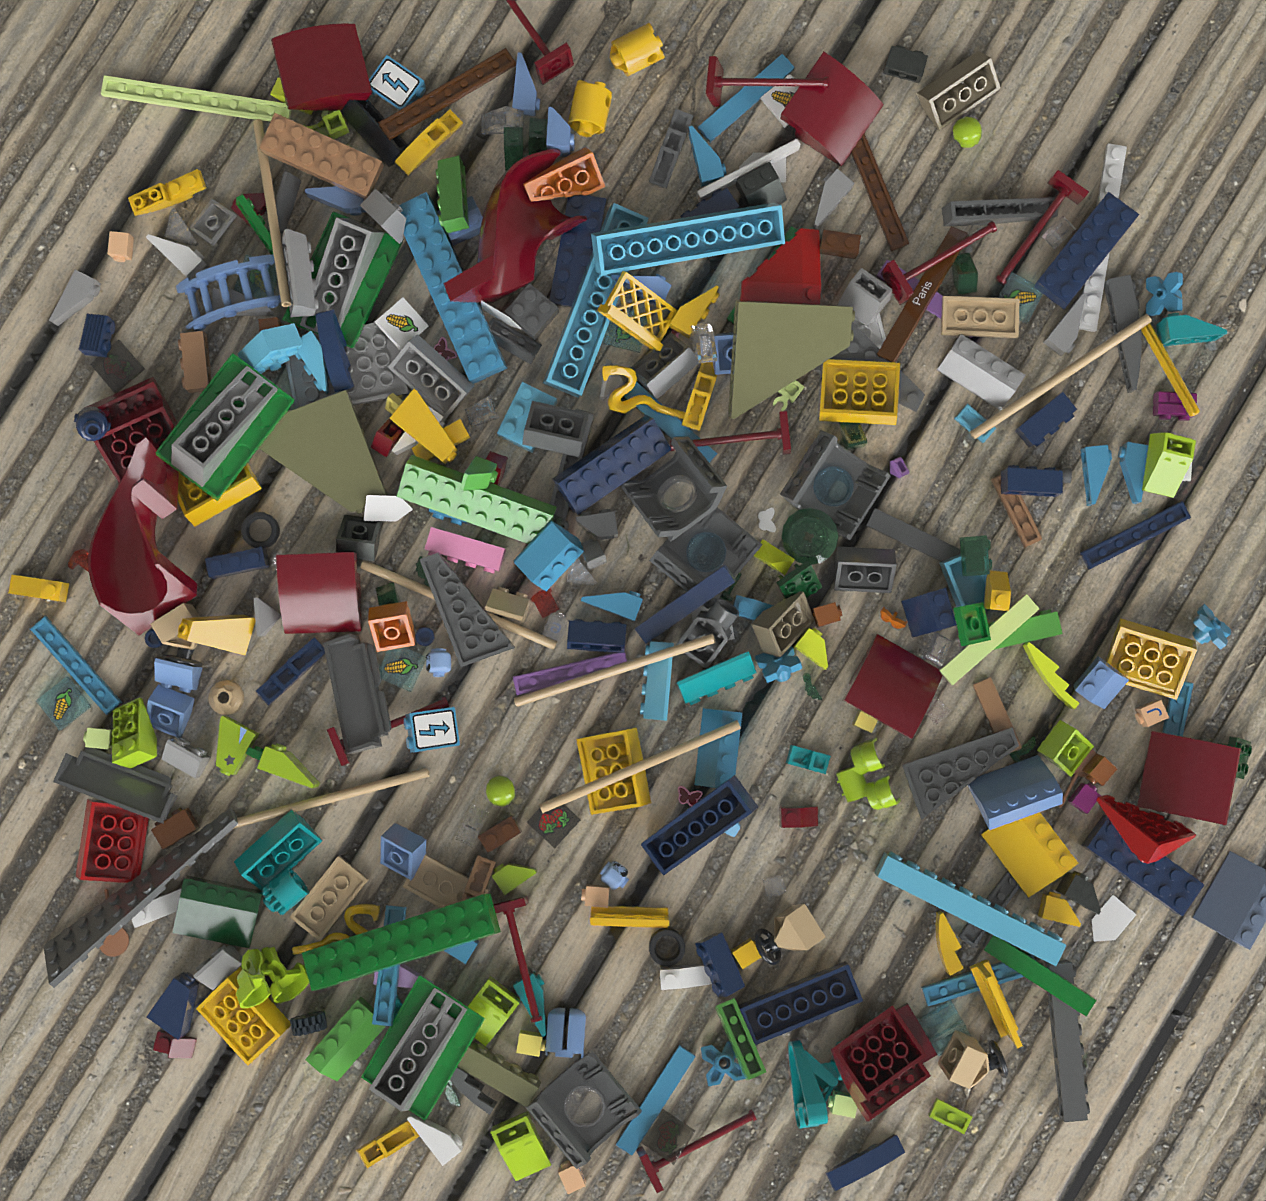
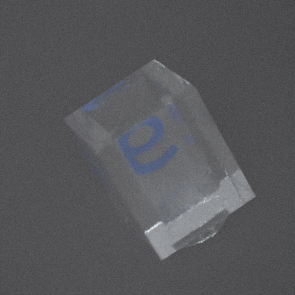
M557 611L555 615L551 613L542 635L561 642L569 620H566L567 616Z

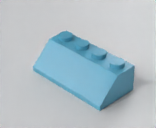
M650 641V646L646 645L645 655L672 647L674 643ZM673 657L644 666L643 676H647L646 684H642V695H645V703H641L640 714H643L644 719L667 721Z

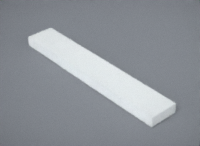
M794 139L698 190L696 196L698 201L708 199L718 189L724 190L736 184L737 179L768 162L774 164L797 152L801 145L798 139Z

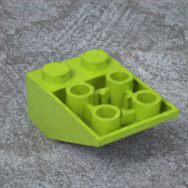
M1167 432L1150 434L1142 491L1174 498L1193 460L1196 440Z
M139 697L114 709L112 763L133 768L157 757V737L143 699Z
M492 976L487 979L467 1006L485 1018L475 1036V1039L487 1046L521 1001L518 996Z
M528 1111L492 1127L491 1134L515 1181L552 1165Z

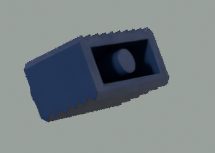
M87 313L78 350L84 355L107 357V353L111 349L110 339L115 332V322L107 315Z

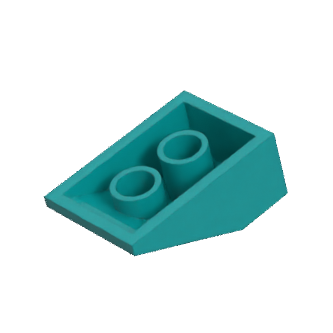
M1179 313L1168 314V317L1162 318V321L1156 324L1157 335L1163 346L1211 342L1227 334V329L1189 315H1179Z

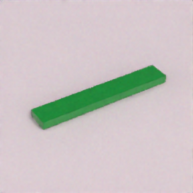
M994 935L984 951L1086 1017L1097 1001L1096 998L1014 945Z

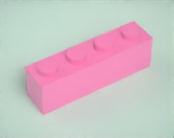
M433 527L430 529L425 545V550L429 551L428 555L439 552L441 555L447 556L446 560L454 563H458V560L466 562L465 566L475 569L478 565L484 567L483 571L492 574L495 571L500 572L506 552L505 548Z

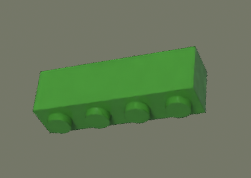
M460 156L438 160V169L435 172L439 180V184L436 185L440 199L437 200L439 210L441 211V215H438L439 223L441 226H444L447 233L468 229L469 215L465 166Z
M1051 609L1039 611V616L1033 617L1032 615L995 649L1063 634L1058 612L1051 613Z
M735 998L715 1006L746 1081L766 1073V1069Z

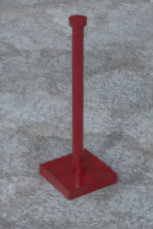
M506 0L544 55V57L534 62L538 79L542 85L574 66L571 48L567 42L550 52L516 1Z
M709 56L706 95L713 107L721 106L723 86H807L829 88V77H824V79L723 78L724 69L717 56Z
M1057 170L1047 182V184L1060 193L1001 274L995 277V280L1000 284L1004 285L1006 283V278L1065 197L1078 205L1089 193L1088 190L1061 171Z
M990 221L986 227L905 274L901 272L895 260L888 262L880 274L888 287L892 289V294L899 305H902L914 293L908 280L985 235L996 232L997 227L993 221Z
M787 411L779 412L780 428L774 431L694 439L692 442L696 447L778 438V440L782 441L783 455L791 454ZM670 440V447L672 449L671 452L675 451V449L671 445L672 440Z
M444 696L442 700L411 713L437 710L443 707L448 708L449 705ZM406 715L391 720V727L395 728L404 724ZM335 727L327 729L341 766L350 764L345 752L343 739H340L337 729Z
M527 896L493 905L496 913L503 912L504 915L506 914L532 1016L530 1020L531 1023L543 1019L542 1016H539L513 913L515 908L526 906L529 903Z
M751 1109L748 1111V1114L656 1162L654 1160L650 1161L643 1146L637 1148L636 1152L656 1193H659L664 1189L656 1174L659 1172L658 1169L757 1119Z

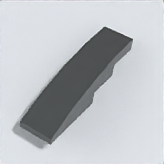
M675 109L649 180L650 183L667 189L694 115Z
M457 1067L450 1081L472 1103L490 1115L497 1101L481 1092L485 1086L484 1084Z

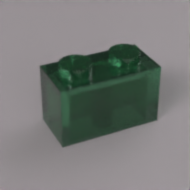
M987 535L959 537L962 576L990 574L992 560L989 558L988 551L991 549L990 540L987 539Z

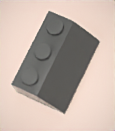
M672 333L661 341L663 344L661 351L651 349L631 367L636 373L638 382L655 399L664 395L667 390L700 363L691 348Z
M532 401L524 429L522 445L579 457L589 413Z
M837 547L834 590L891 593L897 565L895 549Z

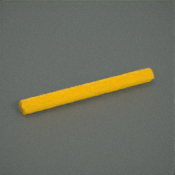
M1151 323L1141 328L1143 335L1190 417L1197 415L1200 410L1153 326Z

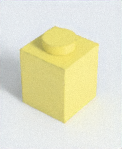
M858 710L852 725L872 733L878 720Z
M520 1030L516 1053L539 1057L540 1051L544 1052L546 1040L543 1039L541 1033Z

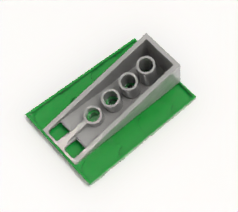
M333 211L310 259L313 261L314 267L311 277L316 282V290L313 292L314 297L318 298V309H316L314 316L290 317L288 306L282 320L291 324L294 323L300 328L319 335L315 314L334 309L347 347L354 348L378 294L384 285L390 268L393 266L402 242L399 244L389 233Z
M232 353L156 451V455L218 501L294 403V398Z
M419 975L397 1013L393 1026L389 1027L361 1078L371 1084L369 1090L401 1112L409 1110L426 1121L485 1018ZM411 1062H413V1069L410 1068Z

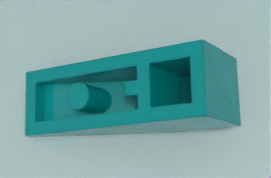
M533 971L529 976L539 1016H542L543 1019L534 1023L543 1037L547 1032L543 987L545 983L541 975H536ZM521 978L513 984V987L531 1016Z

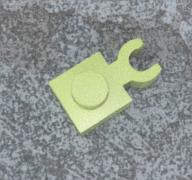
M795 380L778 391L782 396L777 397L772 405L775 406L777 402H782L783 407L780 411H785L788 405L787 401L789 400L793 403L804 389V386Z

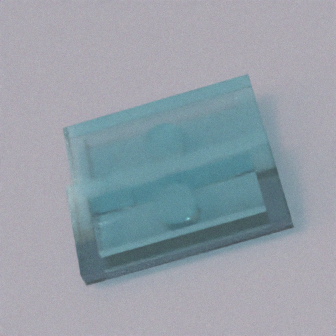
M951 1000L917 1019L938 1056L943 1054L955 1030L971 1036Z

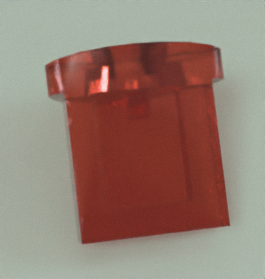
M85 549L75 551L68 562V567L73 570L77 565H80L88 571L89 553Z
M551 588L547 591H538L530 599L532 603H535L542 618L560 610L551 594Z

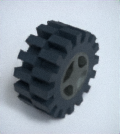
M324 1011L302 1014L290 1019L293 1036L312 1034L328 1027Z

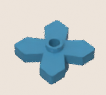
M1168 273L1164 281L1161 277L1157 276L1146 279V290L1154 295L1146 303V314L1149 316L1160 315L1164 307L1169 312L1182 311L1183 299L1182 292L1179 290L1183 284L1182 273Z
M1203 604L1198 608V616L1193 621L1197 626L1192 633L1193 637L1200 644L1208 643L1212 640L1221 650L1228 643L1227 637L1231 634V629L1224 622L1216 618L1213 611L1206 604Z
M792 646L781 657L767 653L755 656L757 665L763 669L762 673L767 683L774 680L779 682L787 681L791 677V673L803 668L798 656H794L795 652Z
M726 1042L722 1052H719L713 1045L700 1048L702 1059L713 1065L706 1074L708 1086L720 1085L725 1073L734 1081L745 1079L740 1065L734 1062L736 1056L730 1042ZM721 1059L726 1061L725 1067L720 1066L719 1062Z

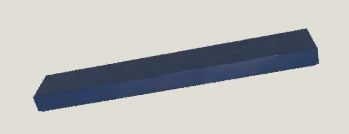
M1183 501L1080 552V555L1088 570L1190 519L1191 516Z
M726 565L722 566L635 628L636 632L647 644L736 582V578Z

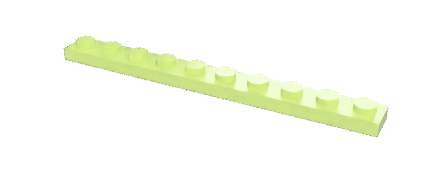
M104 76L101 95L104 97L254 120L260 119L271 122L274 113L288 119L291 116V110L287 109L286 103Z

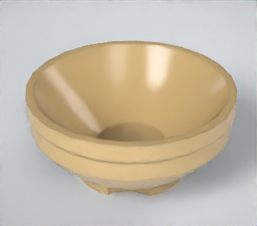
M223 680L217 682L210 689L208 696L209 704L219 714L230 715L236 713L243 705L244 692L239 684L234 681ZM221 692L228 693L229 700L227 703L219 701L218 697Z

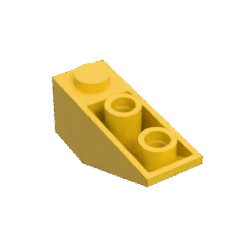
M719 286L713 287L681 306L671 321L670 328L688 339L691 335L695 336L700 328L698 325L700 320H705L710 312L708 307L711 302L715 304L720 296L718 293Z

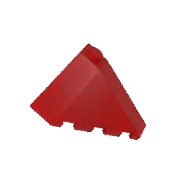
M800 228L795 233L796 236L789 242L786 241L785 244H782L775 251L776 254L773 257L763 261L756 268L757 271L752 276H747L741 281L740 301L820 304L821 266L819 230Z
M1110 795L1100 796L1096 799L1130 850L1143 863L1149 864L1160 860L1196 836L1193 831L1181 822L1175 820L1174 822L1165 821L1164 816L1152 811L1149 813L1140 811L1139 807L1128 802L1124 804L1114 801L1115 797Z

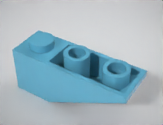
M309 331L300 337L303 345L295 355L298 360L302 358L305 362L303 367L308 375L313 374L315 377L314 384L318 390H323L328 394L327 367L321 343L315 334Z

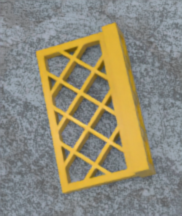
M622 271L604 305L600 304L597 311L649 349L661 351L663 347L661 341L678 310L630 274ZM625 279L629 280L630 289L624 290L623 283ZM641 289L643 299L637 300L636 290ZM631 292L632 302L626 304L624 294ZM617 296H620L621 306L615 307L612 303ZM654 299L656 308L650 310L649 300ZM644 302L645 312L639 313L638 304ZM633 306L634 315L629 317L627 315V307ZM664 309L670 311L666 319H663L662 310ZM657 312L658 321L652 323L651 313ZM646 315L647 325L641 326L640 317ZM659 325L660 331L656 337L653 333V327Z
M591 906L590 923L594 926L668 928L669 908L608 906V908Z
M985 959L970 966L969 968L999 1036L1002 1038L1008 1035L1017 1048L1022 1047L1023 1045L1017 1034L1019 1029L989 961Z

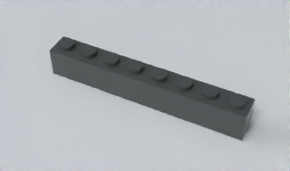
M1068 960L1059 961L1057 966L1044 962L1046 967L1074 984L1076 968L1072 965V962ZM1047 992L1060 1118L1064 1122L1088 1120L1087 1114H1090L1089 1103L1086 1102L1085 1095L1088 1094L1087 1083L1084 1082L1086 1067L1082 1063L1084 1047L1080 1043V1036L1082 1035L1081 1024H1078L1080 1012Z

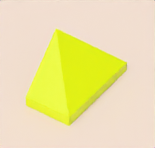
M762 539L760 542L762 546L754 554V557L785 576L795 559Z

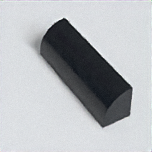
M368 99L348 100L341 110L346 120L388 167L396 164L395 160L409 145L400 135L389 141L379 126V122L385 118Z

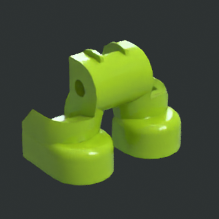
M875 737L851 749L854 766L837 772L838 780L836 782L840 783L843 790L842 796L845 795L847 803L867 796L871 807L875 810H880L899 804L901 798H894L889 785V775L877 779L875 782H866L864 774L885 767L879 761L875 751L874 743L877 741Z
M264 947L261 952L256 948L247 950L241 961L242 971L237 976L239 988L236 991V997L241 1008L259 1005L270 995H272L274 1003L290 1001L296 998L309 985L305 965L297 962L293 968L286 970L278 958L275 947ZM265 976H269L273 981L270 988L265 981Z

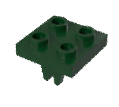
M808 560L800 566L796 563L794 565L796 569L784 577L782 574L779 575L780 580L776 582L784 599L800 591L804 592L807 598L822 588Z
M1230 736L1228 744H1217L1241 749L1236 778L1244 779L1249 769L1247 762L1248 757L1252 753L1251 742Z

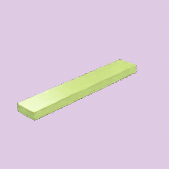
M1027 594L1024 595L1009 611H1006L989 626L991 640L966 646L939 671L951 685H954L1035 614L1039 607Z

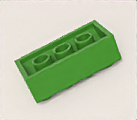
M360 996L305 1060L319 1073L338 1081L386 1026L372 1024L374 1008Z

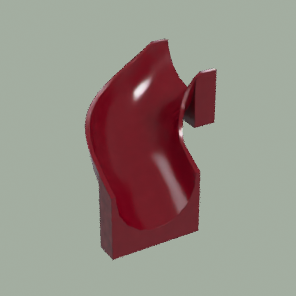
M549 149L526 156L510 167L498 180L484 210L479 236L477 264L443 283L450 301L481 303L482 300L485 303H494L534 280L536 253L543 241L553 240L587 220L586 216L569 217L561 214L553 206L550 199L531 202L523 185L529 179L552 166L555 159L561 154L560 150Z
M147 435L136 442L128 467L95 529L88 554L90 581L99 605L138 636L150 629L152 622L197 596V583L158 551L155 535L157 518L159 516L161 519H164L177 509L179 472L156 455L159 446Z

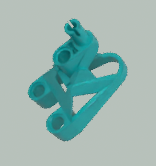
M800 1040L789 1041L788 1056L797 1126L801 1129L827 1124L826 1101L833 1088L838 1084V1080H842L834 1057L832 1055L829 1063L821 1064L809 1052L804 1050Z

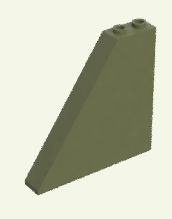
M735 300L728 417L732 419L737 418L849 347L850 341H853L854 336L853 330H851L852 322L855 320L853 307Z
M347 390L287 412L259 447L260 450L350 512H357V514L365 512L367 495L388 496Z

